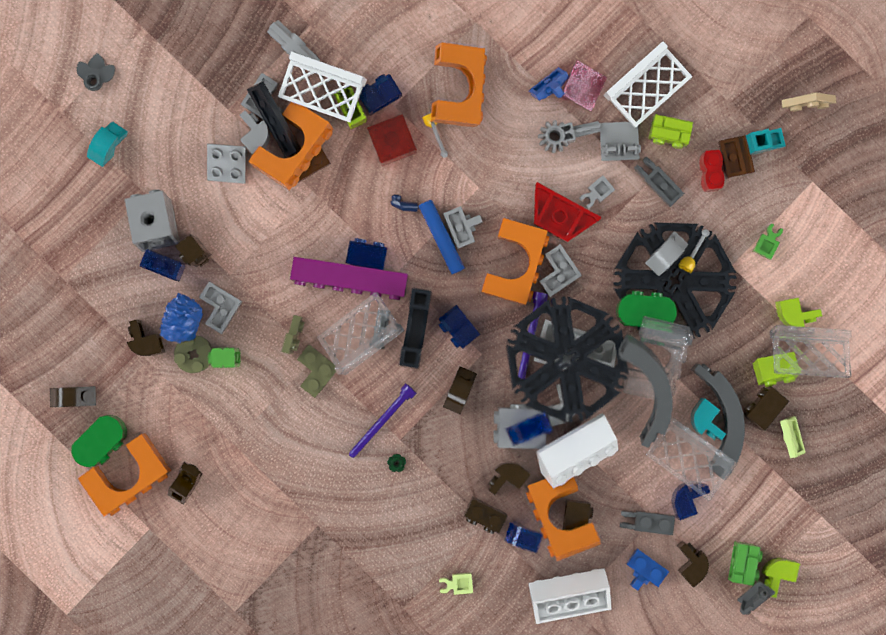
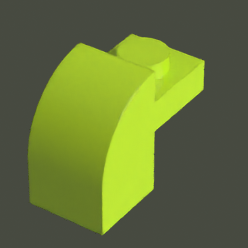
M799 298L775 302L779 319L790 328H805L804 320L806 324L816 322L817 317H822L821 309L802 312Z
M774 558L764 565L761 573L768 576V579L764 580V584L775 591V594L771 597L777 598L781 579L796 583L800 563L785 558Z

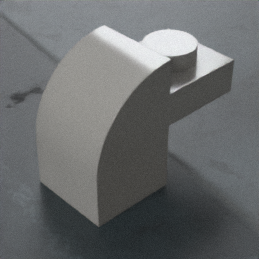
M245 110L240 116L251 128V131L240 140L253 155L259 146L264 149L267 147L270 141V130L264 120L257 125L259 120L253 113L248 114Z
M674 231L650 256L645 264L660 276L685 251L684 249L688 246V243Z

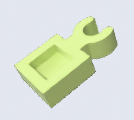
M471 573L452 574L453 580L445 577L439 579L440 583L445 582L447 584L446 588L440 589V593H447L450 589H454V595L473 593Z

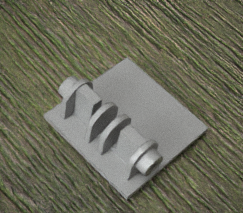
M630 122L600 123L601 161L640 159L641 145H639L638 126L634 128Z
M207 143V181L245 184L246 157L248 154L246 146Z

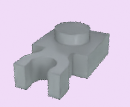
M601 176L588 187L590 193L583 194L579 199L582 201L584 198H589L590 204L586 206L589 209L593 206L596 199L600 203L615 189L604 176Z

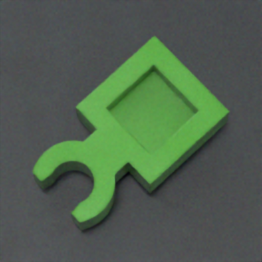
M770 224L767 227V236L761 234L753 249V252L768 260L772 259L780 243L775 240L776 237L780 236L783 232V229L779 228L777 233H773L772 228L774 224Z

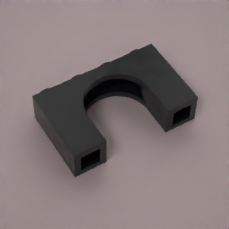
M412 288L408 322L399 366L419 369L432 291Z

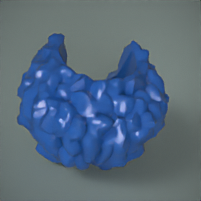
M178 293L177 297L173 298L166 305V312H164L160 327V336L168 341L181 343L195 339L199 322L203 316V310L195 302V299Z

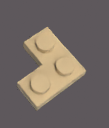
M816 92L782 100V108H788L791 112L800 111L804 106H807V108L817 107V109L829 108L830 104L836 103V95Z

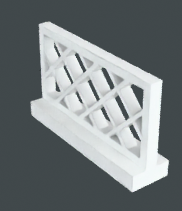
M661 42L604 94V97L615 105L634 128L692 78L691 74L667 49L668 46L664 42ZM665 55L671 60V68L660 67L661 58ZM648 70H657V80H646V72ZM660 70L670 71V81H660ZM673 71H681L686 78L681 82L673 81ZM635 82L643 83V92H632V84ZM646 83H656V94L645 93ZM659 84H670L669 93L659 94ZM620 95H629L628 106L620 105L616 99ZM632 96H642V106H631ZM645 96L656 97L655 106L645 107ZM631 109H642L641 118L637 122L631 117Z
M291 52L289 57L290 63L278 97L351 122L361 90L365 87L367 79ZM294 66L301 68L303 76L295 80L292 76ZM316 73L319 75L321 82L312 86L308 76ZM305 78L309 88L300 92L296 82ZM336 80L339 88L329 92L326 83ZM293 84L297 94L291 97L284 95L286 88ZM323 85L327 94L317 98L314 89ZM349 86L356 87L355 95L347 98L343 89ZM311 91L315 100L310 103L304 102L302 95ZM341 91L345 100L335 105L331 95ZM329 97L333 106L326 110L322 109L319 101ZM347 103L349 107L347 117L340 115L337 107Z

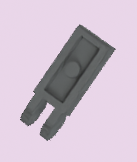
M645 157L643 162L652 172L648 175L638 165L634 167L635 171L671 207L684 195V192L659 166L657 167L648 157Z
M621 511V515L624 517H635L634 524L622 522L619 526L621 528L673 536L675 516L643 511Z

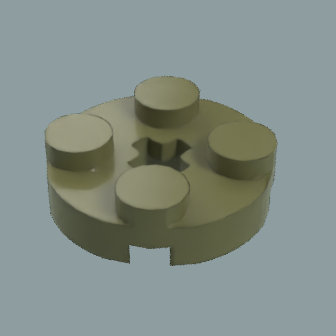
M196 335L194 340L177 343L174 350V361L180 369L187 373L204 371L211 365L208 363V352L212 350L211 344L207 339ZM196 349V353L199 356L198 358L194 357L192 360L190 358L191 355L189 354V352Z

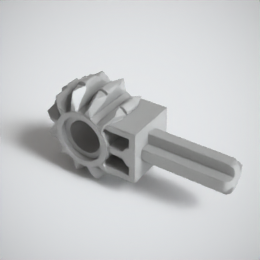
M554 120L552 126L549 122H546V128H540L543 134H539L538 138L544 139L539 144L540 146L547 145L545 151H548L551 147L552 153H555L557 147L561 152L563 151V146L567 147L569 143H574L576 137L600 132L601 126L599 121L573 126L572 122L567 124L561 122L557 126V121ZM557 133L559 140H551L549 134Z

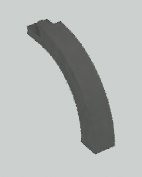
M627 334L618 350L620 358L640 369L654 389L653 410L640 434L641 445L649 448L651 443L656 441L658 433L665 435L673 410L672 390L664 366L656 354L643 342Z
M695 364L691 370L712 389L722 408L724 432L726 435L722 439L719 450L708 464V467L721 479L726 480L735 468L743 448L745 436L744 414L738 396L728 380L719 371H714L711 375V370L705 364Z

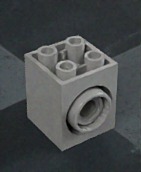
M151 190L149 194L145 195L133 194L130 198L125 199L132 242L142 252H147L180 243L172 200L163 190Z
M510 404V407H498V411H494V423L497 424V430H494L493 442L497 443L498 448H543L546 446V414L524 406L525 404Z

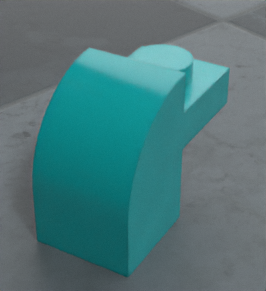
M113 121L105 128L101 127L89 145L87 158L103 167L114 157L116 146L127 137L128 131Z
M782 128L765 129L746 135L750 155L786 146Z
M700 398L691 412L690 419L693 429L701 435L707 430L705 433L713 440L716 438L722 440L726 433L711 423L720 409L705 398Z

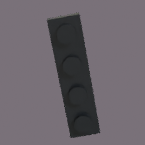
M262 81L248 88L249 95L284 156L287 157L300 151L301 147L265 83Z

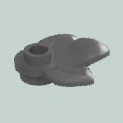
M97 53L90 59L88 64L78 62L77 74L84 80V85L88 90L98 91L103 86V83L111 81L115 74V66H106L101 55ZM93 79L97 80L95 85H91Z

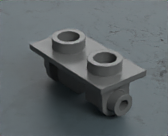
M758 581L737 599L741 603L740 612L743 615H749L751 611H754L775 594V591L761 581Z

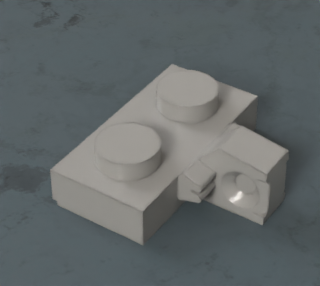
M461 206L443 213L457 249L475 242L472 232L476 231L474 226L483 223L480 215L473 218L470 215L465 216Z

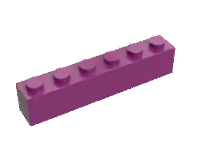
M293 257L290 280L295 281V285L306 286V283H312L314 288L325 289V286H332L334 291L343 292L345 288L351 289V293L362 295L364 291L370 292V296L381 298L382 294L389 295V299L400 300L401 297L405 298L408 274Z

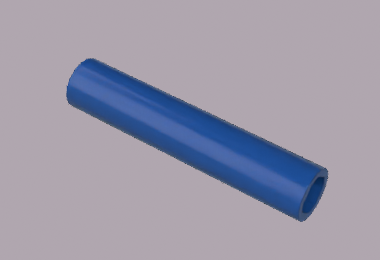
M429 200L419 205L418 207L451 275L465 269L433 201Z

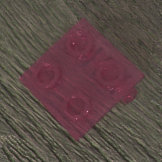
M576 60L563 89L565 94L561 98L567 101L571 100L592 112L607 77Z

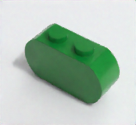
M632 291V294L621 298L616 307V316L624 326L664 329L673 324L677 315L674 302L668 297H663V293H651V296H645L644 292Z
M114 415L99 417L72 444L71 453L73 459L83 467L105 464L110 459L109 454L113 450L115 452L124 445L122 441L127 436V428L123 420Z

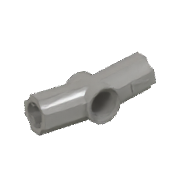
M279 20L271 24L267 32L281 45V48L290 55L291 52L320 61L306 47V44L295 33L289 31Z

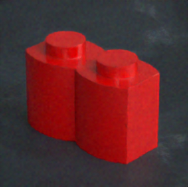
M720 150L705 151L701 154L699 160L700 169L703 172L701 185L704 192L718 191L723 188L725 182L724 173L721 170L723 165L722 153Z

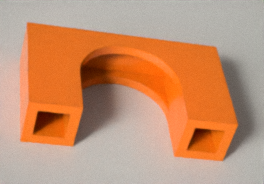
M444 42L435 47L434 65L460 70L468 80L469 92L463 102L442 100L433 102L431 122L466 127L480 125L483 120L481 105L484 101V93L482 90L486 79L484 74V66L487 61L485 48Z
M290 102L282 115L288 123L304 133L305 141L300 152L290 158H279L259 146L249 159V163L255 169L289 191L297 185L300 175L309 168L310 161L319 154L321 146L325 140L331 137L333 127L328 121L306 107Z
M503 218L497 238L522 246L528 254L529 266L525 274L517 279H505L487 273L481 293L521 305L531 302L533 291H530L532 283L536 284L539 273L536 272V269L543 262L544 255L541 252L543 247H547L550 237L546 236L548 231Z
M146 433L139 435L126 444V447L137 461L140 470L139 479L131 489L122 490L114 487L99 466L93 467L77 478L103 517L108 514L112 517L121 510L119 508L124 503L126 505L131 504L137 499L135 497L140 492L145 494L153 488L151 486L156 481L161 483L168 478L167 473L171 469Z
M574 477L554 489L546 479L527 486L529 490L526 493L530 504L534 503L536 509L533 510L537 521L541 520L543 527L540 530L543 538H548L550 545L547 548L551 557L555 556L556 560L560 561L601 545L593 522L574 530L564 531L556 528L549 520L550 507L556 500L578 492V486Z

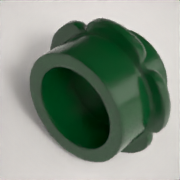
M393 454L387 461L389 469L392 472H402L405 469L406 459L400 454Z

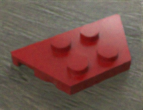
M538 182L535 184L534 225L548 231V233L569 242L601 219L599 215Z

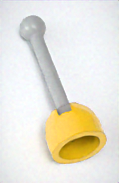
M431 113L423 116L424 124L433 129L441 149V157L446 158L448 152L444 149L436 129L438 123L431 122Z
M704 229L702 231V236L692 254L680 261L678 266L682 270L692 273L695 268L693 258L705 237L709 236V230Z

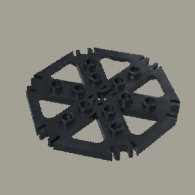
M654 222V225H648L650 228L649 234L645 233L643 228L640 229L641 236L638 231L636 232L614 269L622 271H616L613 275H618L620 282H613V285H621V288L613 289L619 300L626 296L629 289L657 290L655 293H663V297H668L675 302L686 322V328L682 331L648 328L646 336H649L652 330H654L651 337L696 339L693 331L696 337H701L699 333L700 328H704L706 333L710 332L706 324L713 330L734 296L735 292H729L728 289L734 290L736 286H731L729 280L737 279V276H729L728 273H736L717 236L713 234L712 239H708L712 235L711 230L693 259L696 266L706 248H711L722 265L721 271H692V273L682 270L678 265L684 257H689L702 236L701 231L704 226L698 227L696 232L698 224ZM676 231L688 234V246L684 249L685 251L660 276L653 270H633L628 268L627 262L637 246H644L649 256H651L665 242L662 237L664 232ZM676 275H678L677 281L679 282V284H674L670 288L672 283L670 277H675ZM692 291L718 292L721 295L720 302L710 316L704 315Z
M564 296L561 298V305L556 304L555 298H552L551 307L548 299L513 326L519 329L520 332L515 329L511 330V333L516 335V340L507 339V342L514 345V347L506 344L512 390L519 385L520 388L516 389L514 394L524 393V398L520 402H525L529 398L530 401L524 406L567 423L566 415H568V421L571 423L573 422L572 416L574 414L578 415L579 421H583V412L585 420H587L621 392L617 391L614 387L623 389L624 386L619 385L618 380L620 378L627 380L628 378L626 375L620 374V372L627 375L629 373L627 361L620 358L618 351L623 342L622 329L618 333H614V331L619 329L620 325L611 327L609 324L613 320V316L605 321L604 318L609 313L571 297H567V305ZM579 310L591 315L596 320L595 325L576 340L574 338L571 311ZM548 314L551 318L554 343L529 333L527 330L528 325L540 315ZM610 340L615 344L617 365L611 367L587 356ZM524 352L547 363L528 378L521 379L518 376L516 354ZM575 353V355H573L570 359V365L569 363H565L559 366V364L562 363L564 360V354L566 356H569ZM580 376L601 384L606 388V393L590 406L584 404ZM560 379L563 407L560 410H555L539 403L537 400L538 394Z

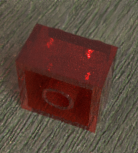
M403 114L367 127L382 167L417 153Z

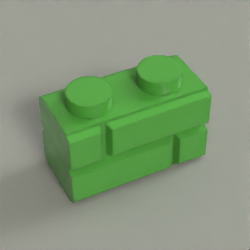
M212 348L211 352H208V363L211 364L212 368L239 367L241 365L240 349Z
M734 541L728 580L754 586L755 581L759 579L757 566L758 562L762 561L763 552L760 550L761 547Z

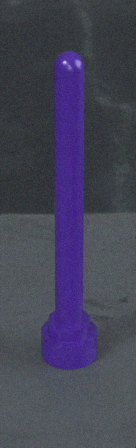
M533 291V311L547 301L548 294ZM539 317L530 323L529 333L535 335ZM524 352L518 376L521 379H525L530 355Z
M405 383L401 388L400 396L349 452V456L351 458L356 457L405 400L412 399L417 394L416 391Z

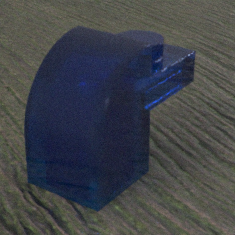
M545 412L535 414L505 428L513 446L523 444L537 436L553 431Z
M698 482L692 484L691 489H689L687 484L682 483L674 490L671 503L678 520L698 514L693 499L711 493L709 486Z
M514 521L513 523L510 522L504 541L521 549L537 553L543 534Z

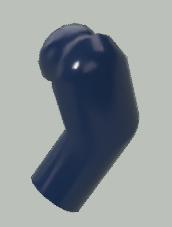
M401 195L391 196L392 201L390 203L393 207L401 211L417 212L418 204L416 202L401 201Z

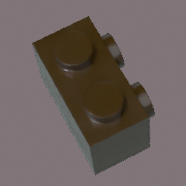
M191 234L175 246L181 253L179 255L180 259L189 266L202 267L209 262L210 252L197 237Z
M473 496L464 512L467 522L475 526L479 523L484 526L483 529L491 534H494V532L500 533L508 517L506 513Z

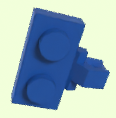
M558 67L532 87L529 92L539 101L551 94L561 98L565 94L561 87L570 77L566 71Z
M638 548L626 563L635 570L632 574L635 578L630 585L637 591L643 583L647 585L649 581L659 587L669 573L667 569Z

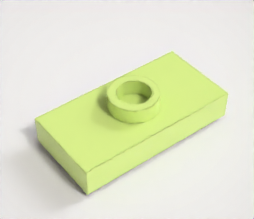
M791 416L781 420L780 423L784 434L783 439L787 445L790 458L804 454L805 448L796 417Z

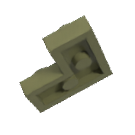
M293 316L289 333H286L281 352L293 354L294 351L298 350L300 340H297L298 334L303 332L305 322L302 321L303 317Z
M310 344L297 359L312 371L300 387L316 398L338 371L339 367Z

